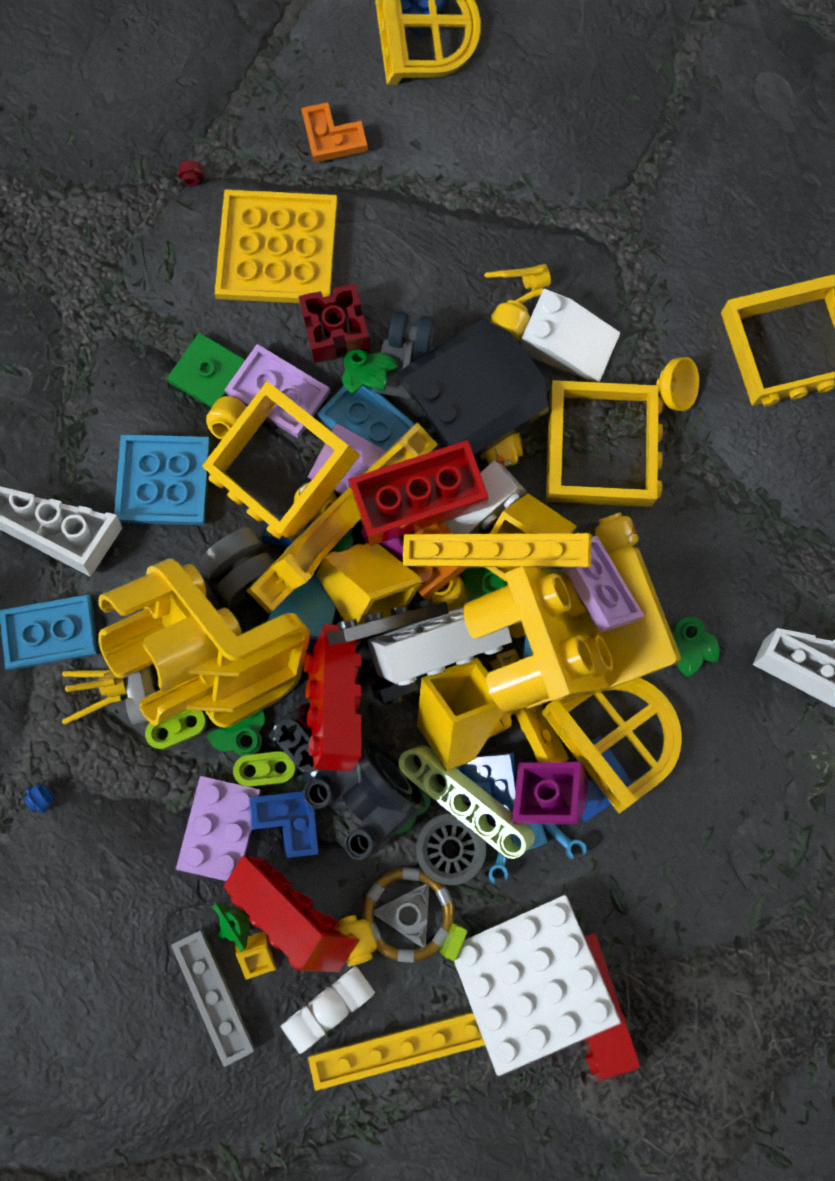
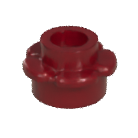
M196 161L181 162L179 164V171H177V177L182 179V182L186 185H197L205 177L202 165Z

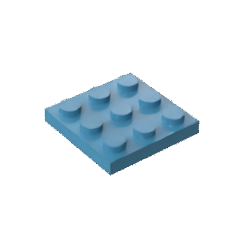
M121 435L114 514L117 515L120 523L205 525L209 472L202 465L210 456V438Z

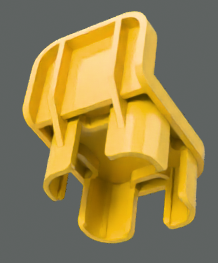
M168 558L148 567L145 576L99 596V607L105 613L116 610L121 616H126L144 608V610L103 628L99 632L98 639L102 655L108 667L117 678H125L152 664L155 665L159 678L158 686L161 690L140 701V711L152 725L157 726L186 710L205 711L215 725L228 728L284 698L297 685L301 677L310 639V631L300 618L294 613L283 614L242 634L238 621L230 610L221 608L216 611L208 601L203 578L192 564H186L181 567L175 560Z

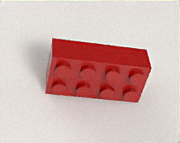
M468 440L349 478L350 489L370 546L487 508L489 499Z

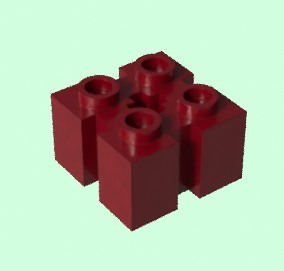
M355 283L333 288L332 296L322 297L321 291L298 296L314 363L336 359V351L346 349L347 353L357 349L370 351L369 335L364 315L361 312V304Z

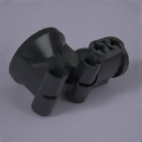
M310 703L303 704L285 716L269 733V738L275 745L279 744L293 763L302 771V779L307 784L303 795L310 807L316 809L323 808L344 800L348 808L363 822L356 830H353L346 836L344 845L349 856L357 860L364 859L387 847L390 838L424 808V798L418 786L400 771L399 762L383 747L368 739H364L361 742V757L352 772L314 769L313 756H310L308 751L309 740L312 736V727L307 726V714Z

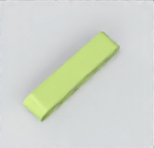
M419 745L405 751L400 756V771L408 779L501 854L515 859L533 846L535 835L529 825L514 824L512 821L513 813L458 769L454 768L447 771L433 749L426 745ZM414 755L420 758L421 768L417 767L414 763ZM438 774L445 778V787L439 784ZM462 794L470 798V807L463 803ZM486 814H490L495 818L496 827L487 822ZM511 834H515L521 839L522 847L516 846L512 842Z

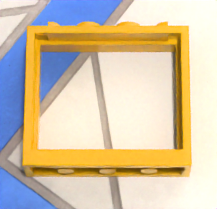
M835 274L727 301L721 311V315L752 406L762 404L764 407L778 403L783 398L790 397L791 400L806 396L811 391L818 390V393H824L835 388V372H830L764 389L741 322L742 318L825 299L835 328Z
M552 380L549 390L546 502L637 507L653 506L657 498H660L662 494V481L657 480L658 470H661L663 459L662 452H658V442H661L663 435V425L658 424V414H661L663 409V399L661 396H658L659 386ZM564 397L647 401L646 490L561 486Z
M266 381L202 467L211 474L208 479L221 489L225 486L229 490L227 494L229 498L239 505L244 503L249 507L246 512L260 523L264 520L269 524L266 529L278 539L284 536L295 541L361 455L288 396ZM276 405H279L335 450L281 520L225 473Z

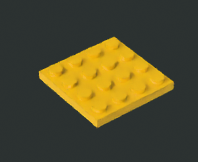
M224 190L214 293L216 299L300 303L298 296L321 291L322 297L331 296L337 195Z

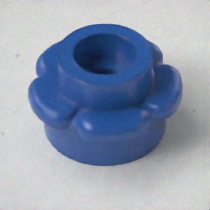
M40 783L34 787L28 786L26 788L28 795L24 797V801L27 807L33 812L45 813L54 802L48 789Z

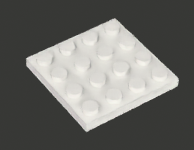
M566 895L464 940L459 956L454 961L497 1076H502L621 1024V1020Z

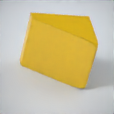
M265 932L248 936L247 948L243 952L236 945V956L246 980L276 970L270 943Z

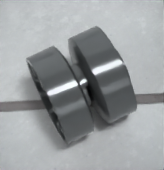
M249 527L239 529L225 536L211 546L199 560V565L211 582L220 581L217 591L228 607H236L253 599L246 590L275 562L269 553L260 554L264 545L254 530Z

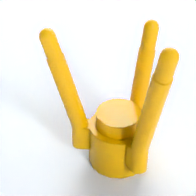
M546 264L524 269L486 272L484 274L486 278L522 276L525 288H531L532 291L515 300L521 304L533 297L540 296L543 288L549 287L551 284L550 273Z
M111 670L63 671L62 675L64 677H100L98 681L66 686L65 691H79L99 687L101 695H107L108 697L63 719L62 723L68 724L111 703L122 701L121 695L127 694L124 678H117Z

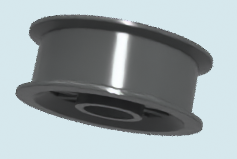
M443 814L433 818L423 827L417 839L416 854L422 870L432 880L445 885H458L472 879L479 872L486 856V843L483 838L453 814ZM446 825H452L451 836H448L445 828ZM457 826L463 828L464 830L460 835L455 837ZM440 827L444 835L443 839L435 833ZM466 833H468L472 838L470 840L461 842V839L466 835ZM431 835L440 842L439 845L428 843ZM452 839L459 844L460 851L455 858H446L443 855L442 845L445 841ZM474 844V851L464 849V846ZM427 847L436 848L438 852L428 855ZM463 853L473 855L471 862L462 856ZM440 856L441 858L433 865L430 859ZM459 859L467 865L463 870L459 867L457 861ZM444 860L446 861L445 872L438 870ZM451 862L454 863L456 873H449Z

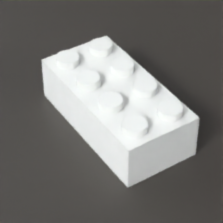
M463 606L449 611V614L413 623L367 639L377 675L401 686L415 682L417 680L416 676L427 673V675L441 673L446 670V665L455 662L457 665L469 663L474 660V655L483 652L485 654H493L503 649L502 645L512 642L509 629L506 627L482 638H473L470 636L465 623Z

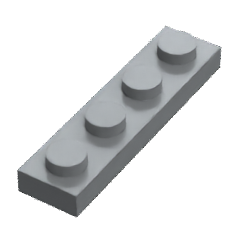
M203 929L172 944V949L223 1066L225 1067L253 1053L255 1047Z

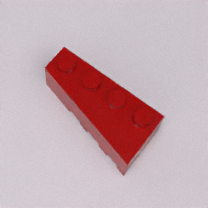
M324 624L311 652L306 654L304 660V671L308 672L309 675L305 689L306 699H310L307 726L312 727L308 751L309 755L313 756L314 769L352 772L361 757V714H355L359 708L361 698V685L355 684L358 668L361 667V654L355 653V645L361 638L329 645L326 632L337 630L338 625Z
M243 855L223 886L230 894L231 902L245 910L250 916L249 921L269 936L268 941L270 944L282 950L289 957V964L296 970L301 972L305 970L340 972L360 939L353 933L348 935L341 933L336 928L339 922L330 914L326 916L320 911L313 909L312 906L315 902L306 894L304 895L295 889L290 890L293 883L264 859Z
M595 933L585 936V939L621 1020V1024L584 1039L588 1054L585 1055L591 1075H595L598 1083L634 1072L641 1067Z

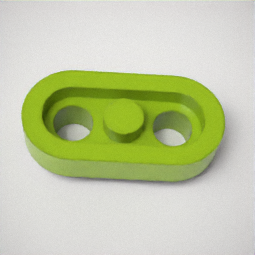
M186 710L157 726L149 723L145 731L146 740L152 747L160 750L169 749L204 732L207 726L206 714L200 710ZM192 716L196 717V725L188 727L187 720ZM167 729V738L161 740L159 738L160 730Z
M285 752L251 754L242 756L235 762L233 775L239 784L247 787L281 784L290 781L294 777L297 766ZM280 762H284L287 766L286 771L282 774L276 771V765ZM253 765L256 772L254 776L247 777L245 769Z

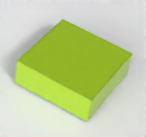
M452 923L446 941L439 952L445 958L453 961L457 960L467 935V930L456 923Z

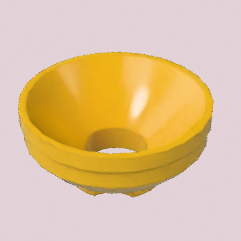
M689 357L672 359L661 371L660 377L657 379L656 385L659 386L660 395L670 409L687 411L696 401L699 391V373L695 362Z

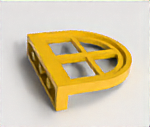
M375 0L387 85H398L401 78L442 77L460 69L475 51L480 37V16L475 0H456L463 15H437L435 0H428L430 15L402 14L400 0ZM404 27H432L436 60H409ZM439 27H465V35L460 48L451 56L443 59Z
M642 678L608 689L632 693L649 704L626 722H624L601 692L554 700L541 713L578 762L582 763L585 771L619 814L661 783L670 774L676 765L681 751L682 734L676 711L659 689ZM593 695L618 725L617 729L595 745L592 744L569 714L571 710ZM655 714L660 719L664 734L663 750L657 762L632 732ZM625 736L652 768L629 787L624 785L601 755Z

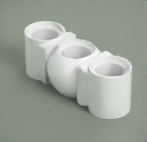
M357 966L340 977L331 985L332 987L327 988L309 1002L308 1008L304 1006L280 1026L299 1054L324 1036V1031L334 1028L348 1016L349 1012L355 1011V1009L375 994V991Z

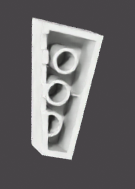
M0 486V530L90 577L122 530L121 523L116 514L107 512L103 514L92 511L91 508L66 505L58 500H46L35 497L33 494Z

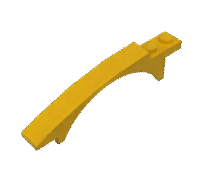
M417 422L363 474L429 453L438 444ZM350 487L246 590L268 613L272 612L294 589L305 584L313 576L314 571L323 558L361 519Z

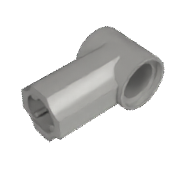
M150 666L124 678L128 694L126 709L133 725L148 721L140 711V701L157 692Z

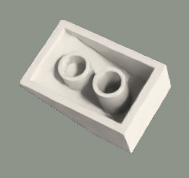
M543 289L522 336L520 345L531 358L591 382L599 383L620 332L572 299Z

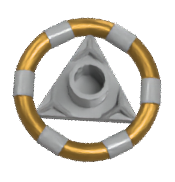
M413 867L397 868L377 879L366 894L362 910V919L367 920L371 924L377 943V950L384 956L398 962H418L437 953L443 947L455 918L453 900L447 887L432 880L422 869ZM403 879L419 880L425 883L374 910L375 904L385 888L393 882ZM430 886L435 891L442 906L443 920L432 941L426 945ZM374 915L422 948L416 950L397 949L389 945L382 938L374 921Z

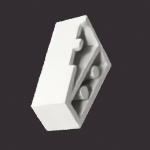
M493 461L480 473L489 496L487 508L445 521L444 523L453 534H477L482 529L486 530L498 519L503 510L519 500L527 491L506 467Z
M780 628L775 629L764 639L753 665L835 708V639L830 641L815 638L816 635Z

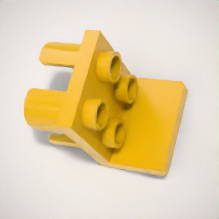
M626 546L608 554L644 614V617L637 622L600 632L598 626L591 620L590 613L584 602L576 594L574 585L566 572L521 566L505 573L507 586L464 605V619L471 637L482 638L508 627L513 638L527 635L534 655L492 671L486 677L490 694L503 712H513L524 707L531 709L549 701L596 694L680 662V653L638 548Z

